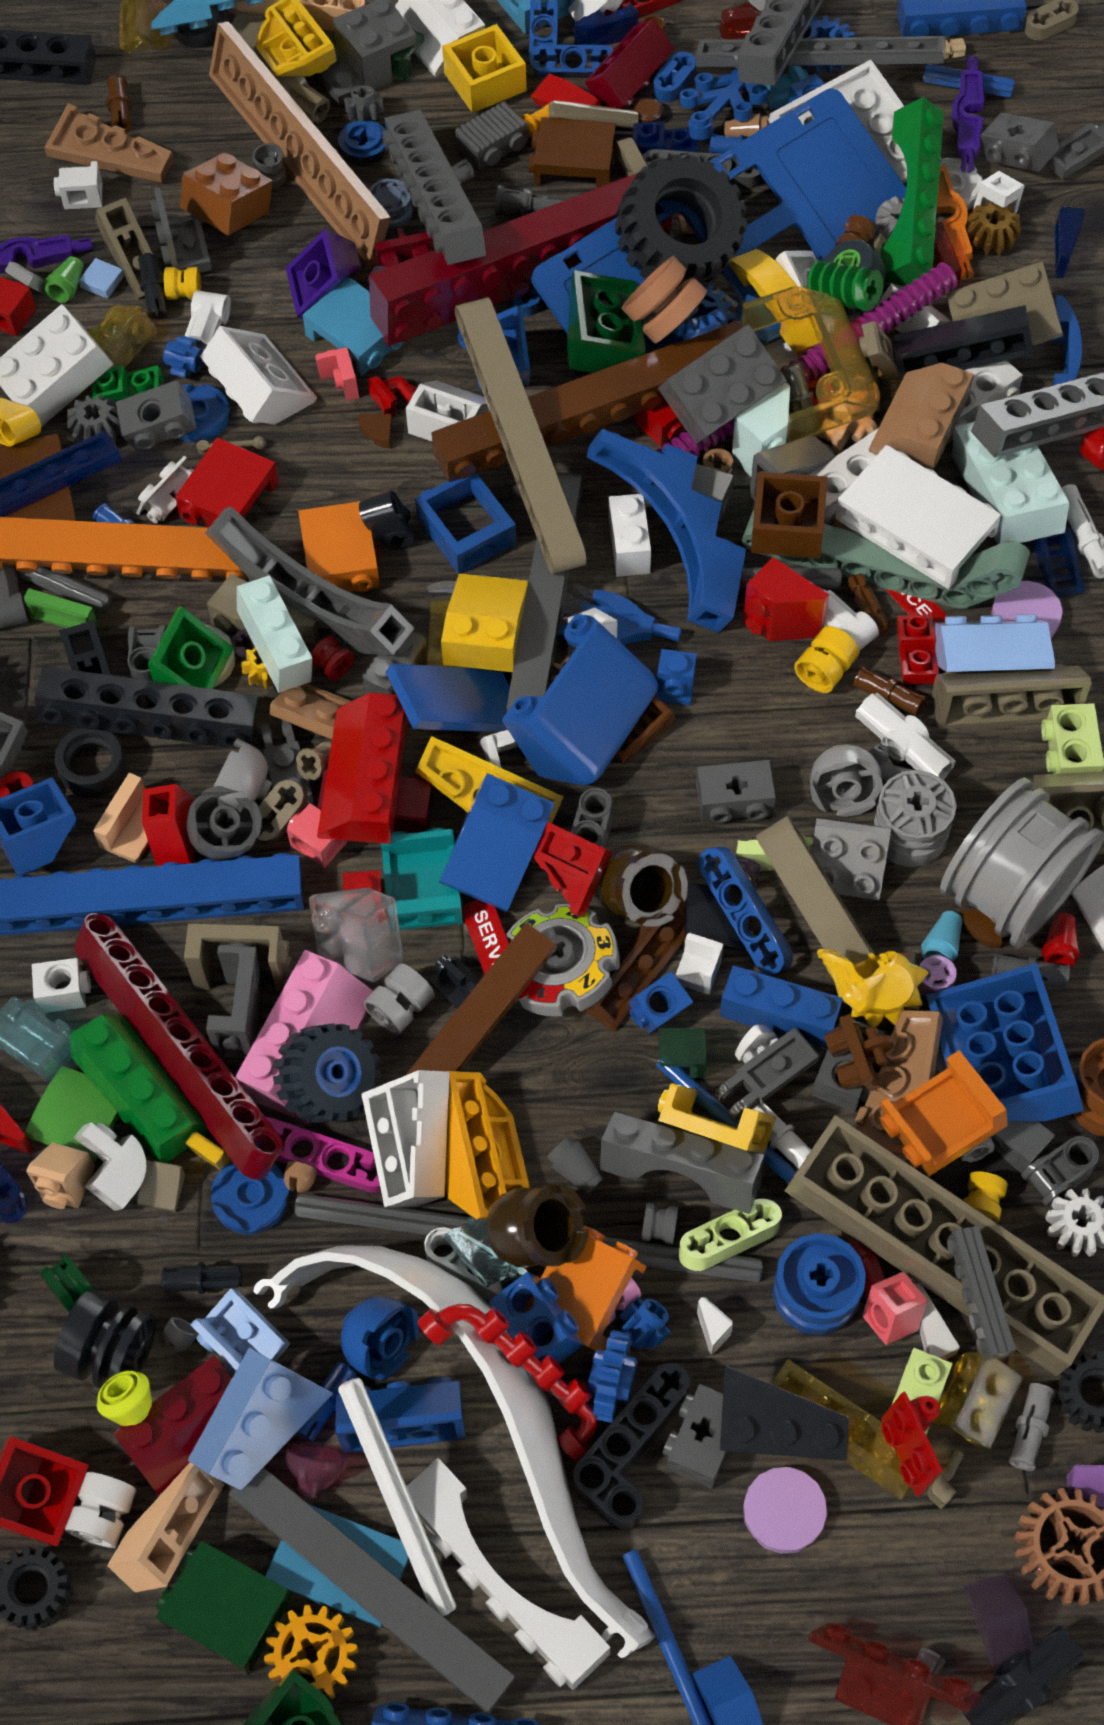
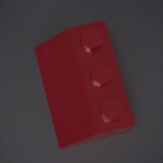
M212 1356L152 1402L147 1417L141 1423L121 1426L113 1432L120 1445L158 1496L163 1493L190 1463L188 1458L232 1379L215 1356Z

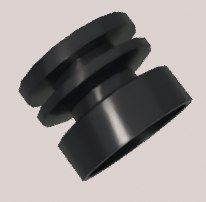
M92 1290L86 1291L77 1300L63 1324L55 1348L54 1368L58 1372L80 1381L87 1379L92 1374L93 1384L100 1389L108 1379L120 1372H141L153 1345L156 1332L155 1316L145 1311L138 1313L133 1306H125L118 1313V1303L115 1299Z

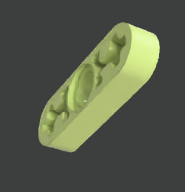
M757 1199L753 1204L750 1214L733 1210L686 1232L680 1240L679 1260L681 1264L693 1271L706 1270L774 1237L780 1228L782 1217L780 1207L771 1200ZM724 1229H734L740 1233L741 1237L733 1241L726 1240L720 1235V1232ZM694 1247L696 1250L690 1251V1248Z

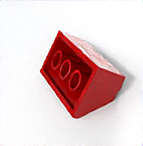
M368 693L337 709L317 833L319 839L391 844L408 726V717L397 695Z

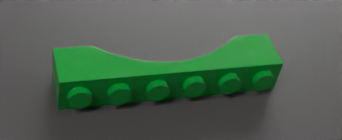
M924 97L894 111L892 139L899 145L905 158L907 187L900 216L892 234L883 247L882 261L885 266V279L892 284L900 286L912 284L913 280L920 279L922 274L928 273L933 268L944 112Z

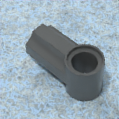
M2 565V570H0V629L29 622L23 594L19 590V582L14 566Z

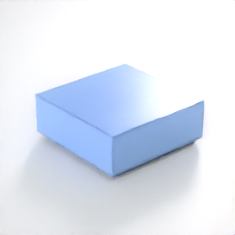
M95 258L79 279V284L82 289L108 299L125 276L123 269Z

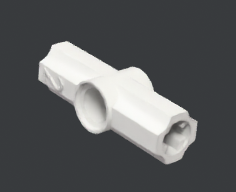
M878 692L870 694L856 710L855 717L881 739V744L889 748V756L898 762L905 760L915 770L933 773L942 780L954 768L956 761L929 738L925 725L915 716L907 715L905 717Z

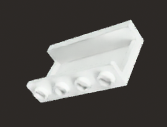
M888 445L877 454L837 499L835 519L947 589L954 585L958 578L959 569L986 537L993 538L996 535L1001 514L991 505L980 502L967 494L963 488L952 485L939 477L932 469L924 468L911 460L905 453L896 451Z

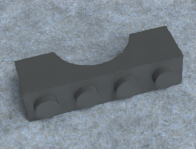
M613 1113L601 1139V1171L635 1181L649 1171H674L698 1183L706 1191L713 1204L747 1214L751 1212L761 1186L764 1163L763 1154L746 1151L725 1143L621 1113Z

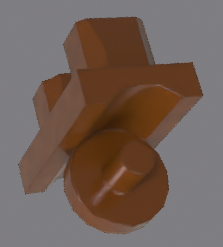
M851 1014L839 1018L842 1026L824 1035V1038L833 1057L851 1051L854 1061L836 1067V1073L841 1086L845 1090L865 1085L870 1092L881 1088L870 1057H874L877 1066L886 1065L888 1060L885 1053L894 1047L892 1038L889 1035L879 1036L876 1027H869L865 1030L868 1040L864 1041L858 1023H854Z

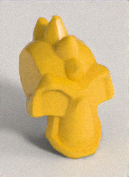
M823 948L817 950L818 958L823 959V964L834 980L838 997L842 998V1002L852 1008V1017L865 1016L868 1026L877 1027L884 1017L896 1026L901 1012L904 1011V1007L922 1005L918 986L928 975V971L910 963L905 956L895 951H887L876 956L870 953L868 954L869 959L852 964L850 960L841 956L836 950Z

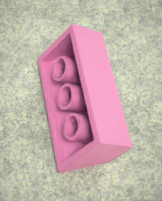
M304 950L235 1077L254 1102L309 1125L311 1120L298 1118V1112L290 1113L285 1108L288 1101L280 1100L277 1092L282 1090L280 1084H274L273 1076L279 1075V1069L273 1068L275 1059L282 1058L278 1050L282 1044H289L287 1038L290 1035L298 1033L300 1029L335 1023V1025H350V1030H359L368 1013L363 1001L373 990L339 963Z

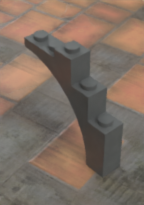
M226 507L205 532L248 576L247 582L270 575L285 604L315 620L318 629H330L353 653L394 655L414 630V627L392 604L375 602L356 596L317 576L293 560L252 527L233 507Z

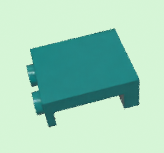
M431 828L425 832L418 833L398 831L392 833L391 844L380 843L389 932L463 924L460 892L439 883L455 845L452 829Z

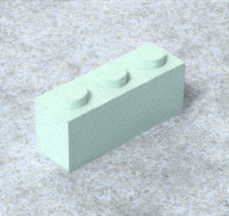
M270 575L237 586V612L278 693L311 682L312 656Z

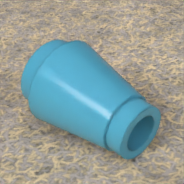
M953 911L942 913L921 944L923 950L922 957L924 959L933 955L943 956L951 962L957 959L963 918Z

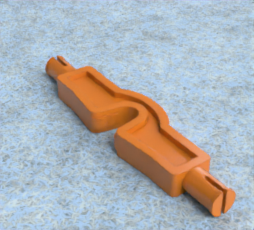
M942 166L940 167L936 214L952 213L953 216L939 222L938 231L947 250L950 263L953 265L957 264L961 279L966 280V272L968 279L974 276L970 264L973 250L966 231L968 220L967 206L962 197L954 192L947 167Z

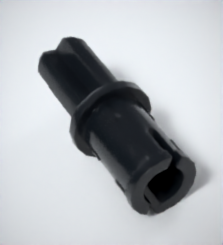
M145 253L139 256L138 262L142 278L140 290L145 295L147 315L150 319H156L155 313L158 310L159 319L164 318L168 315V309L166 307L163 291L164 281L161 280L158 259L155 254Z
M199 1262L197 1266L163 1267L161 1274V1284L164 1293L198 1291L199 1294H205L206 1289L239 1288L243 1283L242 1267L238 1265L206 1267L204 1262Z

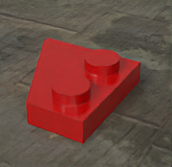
M547 822L532 856L540 868L548 873L549 881L556 891L563 894L570 905L569 910L571 913L584 917L612 855V851L553 823Z

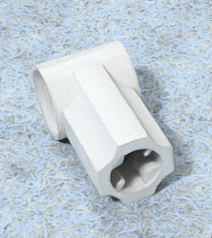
M199 290L194 292L191 302V319L185 336L197 339V348L204 351L219 326L227 323L231 309L230 297L228 295Z
M831 590L825 591L829 594L825 626H833L846 632L857 643L859 650L878 637V627L868 614L862 611L855 613Z

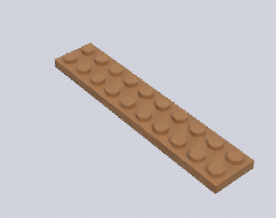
M229 21L218 23L209 76L264 143H272L281 147L284 154L286 171L338 235L355 242L359 260L365 268L369 270L377 265L375 243L385 241L390 224V215Z

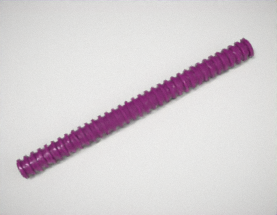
M939 263L936 268H932L928 273L922 274L920 279L917 278L913 280L912 284H907L904 290H898L895 295H890L887 300L881 301L879 306L876 305L871 311H866L863 317H857L854 322H849L846 327L840 328L838 333L831 334L830 339L825 338L822 340V344L818 343L814 345L813 349H808L805 355H799L797 361H790L788 366L801 362L806 382L810 383L812 380H817L818 376L821 377L826 374V370H833L835 365L842 364L843 360H848L851 357V354L855 355L859 352V349H861L859 338L864 336L862 324L875 321L884 333H889L892 327H898L901 322H905L909 317L916 315L917 311H922L925 306H930L933 300L937 301L941 298V295H946L949 293V290L957 288L958 282L954 270L946 263ZM735 418L698 444L694 443L687 432L680 433V438L674 437L671 440V444L665 443L663 448L666 444L679 447L699 458L700 453L705 454L709 451V447H716L717 441L721 443L725 441L726 436H733ZM658 448L655 451L660 453L662 449Z

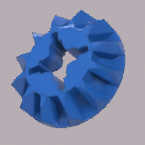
M358 120L346 125L338 136L340 152H345L348 159L356 157L361 162L363 158H369L373 161L375 155H383L385 146L382 139L384 127L370 120ZM364 136H366L368 142H366L365 145L360 146L359 143H361L362 140H364Z
M712 311L682 322L673 331L676 338L682 336L683 340H687L722 327L720 322L726 320L724 311Z

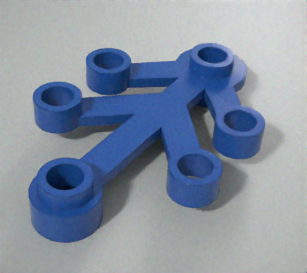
M736 68L731 74L713 77L711 73L707 72L700 73L695 76L696 90L688 88L680 92V105L683 108H694L699 104L712 102L705 111L693 113L688 121L689 136L696 140L708 139L714 134L713 120L729 103L734 110V118L737 121H748L753 117L752 104L762 105L768 101L767 87L754 83L739 82V72ZM726 85H728L727 87H724V88L712 90L713 88H716V87H721V86H726ZM740 91L749 92L750 102L743 100Z

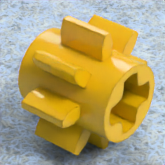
M256 648L253 650L247 649V661L241 662L242 674H249V685L257 684L267 689L268 686L274 683Z

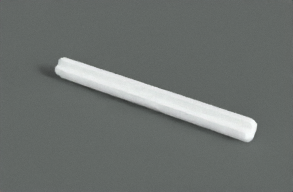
M360 1378L350 1379L339 1386L341 1398L428 1605L440 1615L446 1616L456 1608L453 1596L363 1382Z

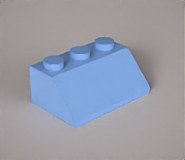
M1017 614L1016 621H1002V615H981L980 622H967V616H946L945 623H935L938 667L946 672L1055 669L1049 626L1047 622L1037 620V614Z

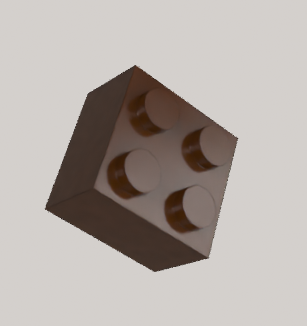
M758 472L751 553L821 558L828 477Z

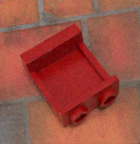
M216 438L175 496L180 516L189 524H198L206 528L212 525L226 507H233L244 518L263 489L273 492L278 485L279 479L276 464L274 461Z

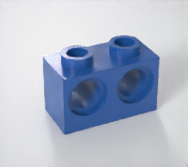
M526 1272L489 1301L492 1307L496 1308L508 1321L510 1327L506 1331L512 1338L522 1331L534 1342L537 1351L533 1356L540 1362L547 1355H550L560 1364L583 1346L576 1334L579 1330L576 1320L567 1310L562 1311L556 1301L560 1295L553 1283L546 1277L541 1279ZM534 1296L533 1306L526 1312V1303ZM553 1329V1339L545 1346L546 1334Z

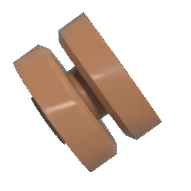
M674 255L652 272L622 306V310L634 322L650 314L642 330L654 343L661 341L691 314L707 293V290L695 278L687 279L678 286L685 276L686 268Z

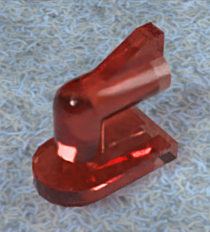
M750 2L736 8L725 9L721 14L722 21L719 24V32L726 40L745 38L746 34L752 30L755 19L759 15L757 12L754 13Z

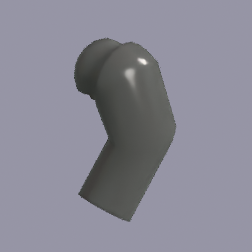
M877 744L871 748L870 752L880 766L884 783L901 772L912 771V769L894 766L889 758L890 750L887 746Z

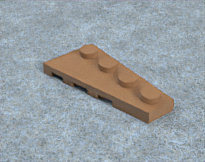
M69 103L44 147L47 157L91 166L92 161H97L99 169L163 183L174 161L172 151L140 136L133 138L126 134L125 129L116 125L110 127L101 123L99 117L91 113L84 115L78 112L76 106Z
M939 1011L901 1012L891 1035L894 1047L885 1053L888 1063L881 1066L879 1073H876L881 1088L870 1092L865 1106L860 1107L854 1120L856 1122L855 1129L900 1159H907L902 1151L904 1144L898 1136L891 1138L883 1128L879 1120L883 1116L880 1102L888 1098L891 1103H894L935 1076L943 1017Z

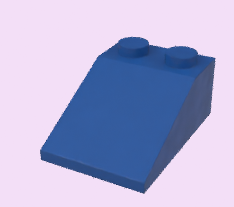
M487 773L477 790L439 883L507 912L555 803Z

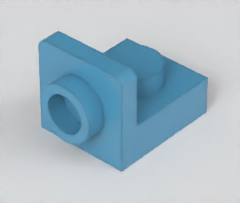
M789 66V73L781 74L775 86L760 84L767 87L768 101L766 103L770 110L788 104L790 85L809 77L806 69H802L800 66Z

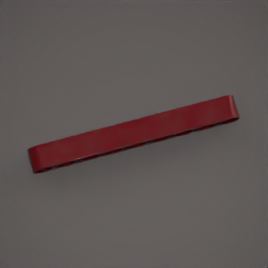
M101 913L87 915L74 944V951L238 1170L244 1176L254 1180L268 1177L283 1148V1141L280 1135L115 921Z

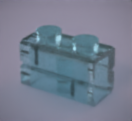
M16 996L11 997L0 1012V1049L47 1082H51L60 1067L71 1060L70 1033L74 1032V1030L60 1019H57L54 1023L44 1016L46 1014L45 1010L35 1001L28 999L24 1003Z

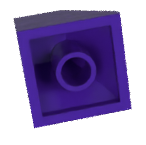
M324 229L286 267L297 317L302 319L303 314L361 267L355 242L328 229Z

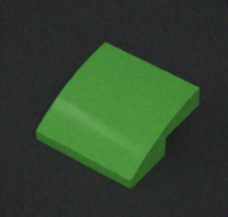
M61 1066L39 1101L25 1131V1135L27 1138L47 1145L53 1142L88 1152L92 1160L96 1162L98 1157L73 1137L83 1125L91 1122L94 1125H97L98 1122L102 1123L113 1131V1125L119 1116L117 1110L84 1073Z

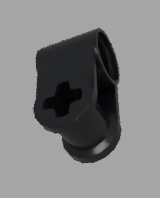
M391 490L359 503V511L364 525L378 537L386 548L402 550L413 544V534L409 530L408 525L411 512L401 502L396 492Z

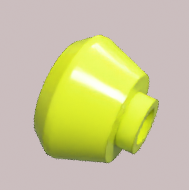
M123 1371L112 1376L103 1384L97 1398V1410L99 1413L121 1426L141 1423L147 1417L152 1406L149 1380L143 1373L135 1371Z

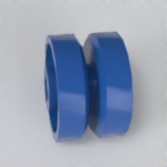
M822 1233L801 1236L787 1246L778 1261L773 1288V1297L777 1311L787 1324L802 1333L821 1336L837 1332L850 1323L860 1305L866 1278L861 1257L849 1243L837 1236Z

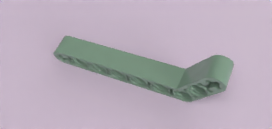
M754 510L742 538V544L749 551H751ZM824 524L821 558L761 555L774 557L808 568H839L844 578L862 573L866 576L869 585L945 606L964 609L1019 587L1030 552L1021 543L1007 541L972 555L959 569L957 581L950 589L945 588L859 533Z

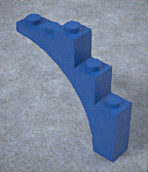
M602 429L589 445L587 458L612 470L631 484L653 506L667 525L676 542L686 570L689 591L687 621L719 633L734 618L746 548L738 546L730 540L716 537L722 502L712 499L706 494L691 490L698 457L669 444H666L659 453L648 446L640 445L621 437L617 433Z

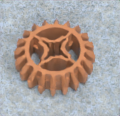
M1064 1488L1057 1490L1055 1499L1046 1492L1040 1497L1041 1505L1031 1502L1027 1507L1031 1516L1022 1515L1018 1521L1019 1525L1026 1531H1017L1014 1540L1026 1546L1017 1549L1015 1557L1017 1559L1029 1560L1021 1568V1572L1023 1575H1029L1034 1572L1037 1577L1031 1586L1036 1590L1043 1583L1049 1587L1046 1592V1598L1052 1600L1058 1591L1062 1592V1604L1066 1606L1070 1605L1074 1594L1080 1606H1086L1089 1603L1090 1595L1098 1602L1104 1599V1563L1100 1573L1096 1575L1091 1566L1094 1561L1090 1554V1547L1094 1546L1096 1542L1102 1540L1104 1546V1508L1100 1510L1096 1507L1099 1500L1097 1494H1092L1088 1501L1085 1502L1083 1501L1081 1489L1074 1490L1071 1500H1069ZM1063 1515L1081 1518L1092 1527L1087 1529L1079 1528L1072 1523L1069 1517L1065 1518ZM1049 1520L1053 1526L1051 1533L1053 1534L1055 1545L1049 1551L1042 1554L1040 1531L1043 1523ZM1069 1539L1070 1544L1073 1540L1078 1544L1086 1540L1076 1555H1074V1550L1071 1553L1067 1550L1059 1553ZM1058 1564L1066 1565L1074 1572L1075 1576L1080 1575L1082 1579H1072L1063 1576L1055 1571L1052 1566Z

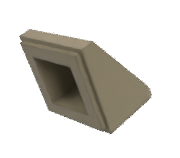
M146 1160V1173L139 1188L137 1205L176 1212L186 1176L182 1167Z

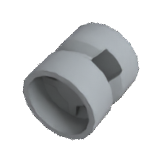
M402 963L398 964L385 978V987L378 986L363 1001L364 1007L371 1017L394 1035H399L414 1020L413 1011L421 1012L435 997V993L428 982L414 969Z

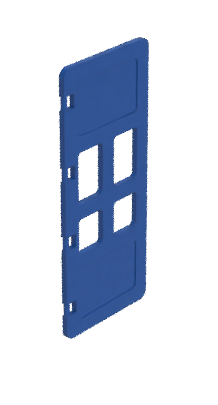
M833 88L826 89L808 100L805 104L731 147L730 150L710 160L715 164L714 169L721 173L722 170L726 172L722 163L732 157L735 159L739 166L727 173L730 176L728 181L749 168H756L779 201V206L747 225V229L743 234L744 241L733 258L754 250L785 229L794 226L800 231L817 258L824 261L826 256L835 247L839 236L845 233L844 225L849 216L861 215L870 219L876 225V213L879 207L894 196L900 199L905 198L906 187L840 91ZM810 111L814 120L803 126L798 117ZM670 200L655 204L661 214L656 216L659 224L675 214H681L700 242H705L706 233L703 222L692 208L681 202ZM618 217L574 243L573 246L543 262L532 273L531 281L533 286L567 335L573 270L636 281L637 288L645 280L639 275L641 270L636 265L631 268L626 261L628 253L620 251L617 242L621 235L615 233V222ZM577 254L582 262L569 270L564 260ZM729 265L720 272L741 301L747 294L763 300L752 285L745 287ZM648 314L645 318L641 319L642 327L650 314ZM643 332L646 350L644 354L674 344L675 334L667 335L661 341L654 343Z

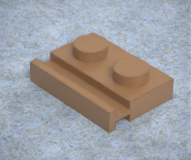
M306 683L281 692L271 702L269 715L332 739L337 709L352 701Z

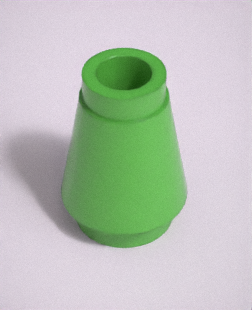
M68 257L66 261L46 278L45 291L52 300L65 303L74 298L79 279L84 270L82 261L76 257Z

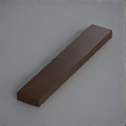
M526 922L406 1075L418 1070L460 1072L558 946Z

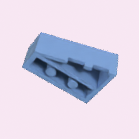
M248 1348L190 1454L188 1461L207 1474L242 1490L333 1393L257 1351Z

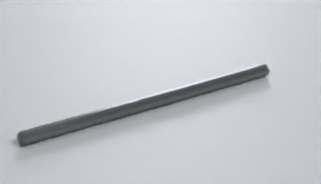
M299 1194L295 1202V1214L298 1217L428 1235L436 1228L446 1227L457 1233L464 1230L461 1235L465 1236L478 1223L468 1234L467 1238H469L480 1224L485 1221L470 1238L472 1240L486 1224V1220H476L470 1217L407 1208H384V1205L308 1194ZM486 1227L479 1233V1235L473 1241H476L478 1239V1237L485 1231ZM486 1233L477 1241L478 1243H482L487 1238ZM605 1237L603 1243L613 1248L618 1241L639 1252L636 1260L647 1267L751 1282H759L762 1278L763 1261L758 1258L735 1255L706 1270L693 1271L681 1264L679 1260V1247Z

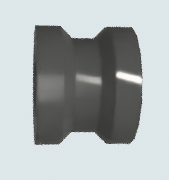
M647 1202L642 1241L650 1242L653 1239L662 1240L665 1245L673 1246L679 1207L671 1205L667 1209L658 1208L655 1203Z

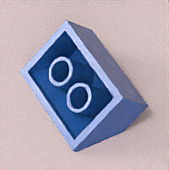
M436 1377L429 1379L426 1385L411 1386L409 1382H394L386 1386L387 1389L370 1391L369 1387L364 1386L390 1448L466 1440L459 1381H452L449 1377ZM338 1394L336 1395L335 1426L344 1454L364 1452L341 1395Z

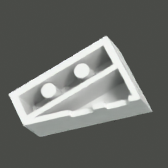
M418 1070L361 1093L384 1208L418 1207L444 1197L449 1072Z

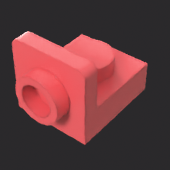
M347 347L317 354L315 358L320 379L334 377L336 388H343L346 401L358 399L359 393L356 376Z

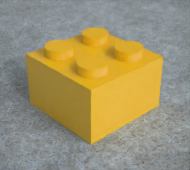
M497 24L442 46L444 74L472 113L527 91L526 63Z

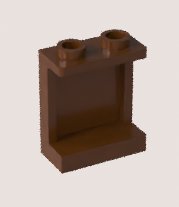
M541 117L539 130L533 131L532 149H536L535 154L530 153L528 171L529 173H534V185L541 186L542 174L596 178V188L609 184L615 152L616 123Z

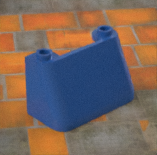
M576 613L564 631V637L569 645L577 647L543 697L522 696L518 698L505 714L502 722L539 777L576 785H587L596 781L603 774L658 690V682L652 672L599 621L592 616Z

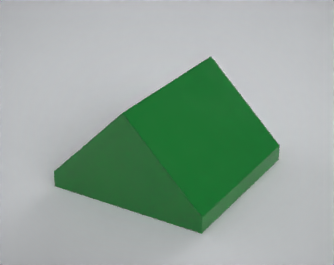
M180 606L176 609L148 663V667L153 681L213 689L234 647Z

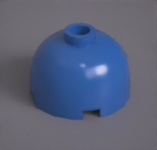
M388 1296L369 1297L356 1305L345 1316L341 1331V1349L347 1362L360 1373L371 1379L374 1377L379 1381L386 1380L396 1374L411 1355L408 1352H404L410 1339L417 1341L419 1335V1317L416 1310Z

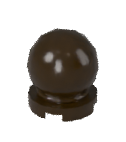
M622 846L612 852L597 886V891L601 901L612 913L645 927H659L674 918L672 914L677 910L680 901L685 902L688 881L684 868L677 864L672 857L643 846Z
M546 1184L536 1188L518 1187L502 1194L491 1205L487 1215L485 1233L488 1243L496 1256L510 1265L523 1268H532L537 1265L561 1266L575 1261L584 1250L588 1238V1229L583 1230V1218L580 1210L586 1209L578 1194L566 1185Z

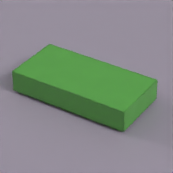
M30 588L24 596L29 614L33 619L63 628L94 621L96 629L98 628L93 608Z

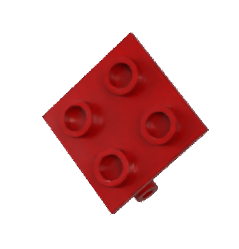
M905 1391L899 1395L881 1418V1429L886 1443L890 1447H894L900 1459L899 1467L904 1482L909 1487L912 1486L916 1496L920 1497L943 1472L925 1434V1431L939 1416L940 1405L931 1396H921L910 1401Z

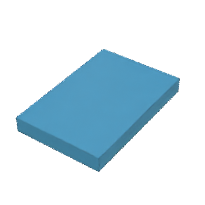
M308 1504L398 1580H402L410 1560L402 1541ZM282 1540L280 1541L265 1577L288 1589L293 1594L382 1629L383 1625Z

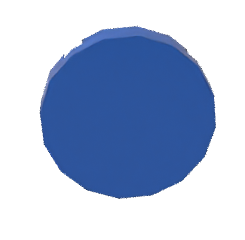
M202 383V386H193V384L182 386L191 397L197 429L185 433L184 436L178 439L185 442L198 443L200 440L209 441L220 435L228 426L231 416L227 397L220 389L210 384Z
M231 1161L219 1171L211 1188V1201L216 1217L224 1227L239 1234L253 1235L269 1230L281 1220L288 1208L290 1193L284 1183V1174L276 1164L273 1165L268 1177L254 1180L244 1176Z

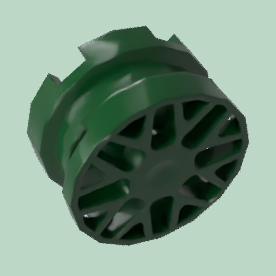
M64 1253L60 1256L62 1260L59 1264L57 1263L52 1268L45 1267L39 1272V1275L46 1281L47 1286L69 1313L77 1300L86 1291L95 1290L69 1256Z

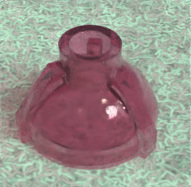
M294 1443V1445L289 1446L286 1452L288 1468L298 1481L296 1493L308 1498L320 1497L321 1489H327L346 1469L347 1456L315 1445Z

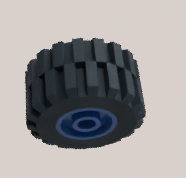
M335 1023L300 1029V1032L290 1035L287 1038L289 1044H282L278 1050L282 1058L275 1059L273 1068L279 1069V1075L273 1076V1082L281 1086L282 1090L277 1092L279 1099L288 1101L285 1108L290 1113L298 1112L297 1117L302 1120H312V1122L318 1123L343 1121L361 1114L360 1109L364 1108L361 1093L378 1087L374 1085L375 1079H381V1070H375V1063L380 1062L378 1054H371L370 1049L373 1047L369 1039L361 1040L363 1033L358 1029L350 1030V1025H335Z

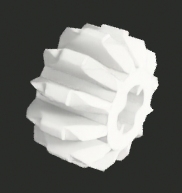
M1088 1188L1082 1190L1080 1197L1072 1189L1066 1191L1064 1199L1056 1197L1051 1204L1054 1210H1049L1045 1218L1047 1222L1052 1224L1047 1230L1048 1236L1060 1237L1056 1245L1058 1250L1063 1249L1066 1244L1071 1246L1070 1252L1072 1257L1078 1256L1081 1248L1089 1257L1095 1254L1096 1246L1104 1248V1208H1101L1104 1198L1103 1196H1098L1095 1200L1090 1199ZM1075 1218L1082 1219L1084 1221L1082 1226L1085 1227L1078 1226V1219L1075 1220Z

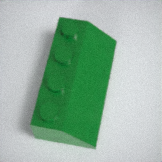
M102 1014L70 1033L71 1058L117 1110L118 1116L156 1162L167 1163L187 1150L189 1147L185 1142L193 1132H198L204 1137L211 1134L122 1014Z

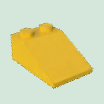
M459 573L446 612L441 639L443 665L513 672L528 580Z

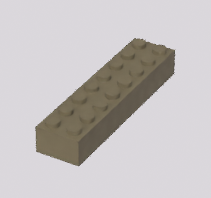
M836 1115L785 1189L786 1193L968 1317L971 1313L968 1304H965L962 1298L961 1279L956 1277L954 1269L956 1262L954 1255H951L948 1250L947 1240L955 1230L979 1225L1015 1349L1055 1376H1058L1071 1366L1104 1310V1295Z

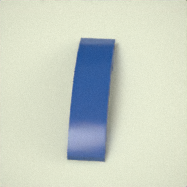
M1056 295L1055 306L1063 336L1050 340V342L1063 343V374L1055 373L1052 386L1076 380L1082 357V339L1078 321L1063 295Z

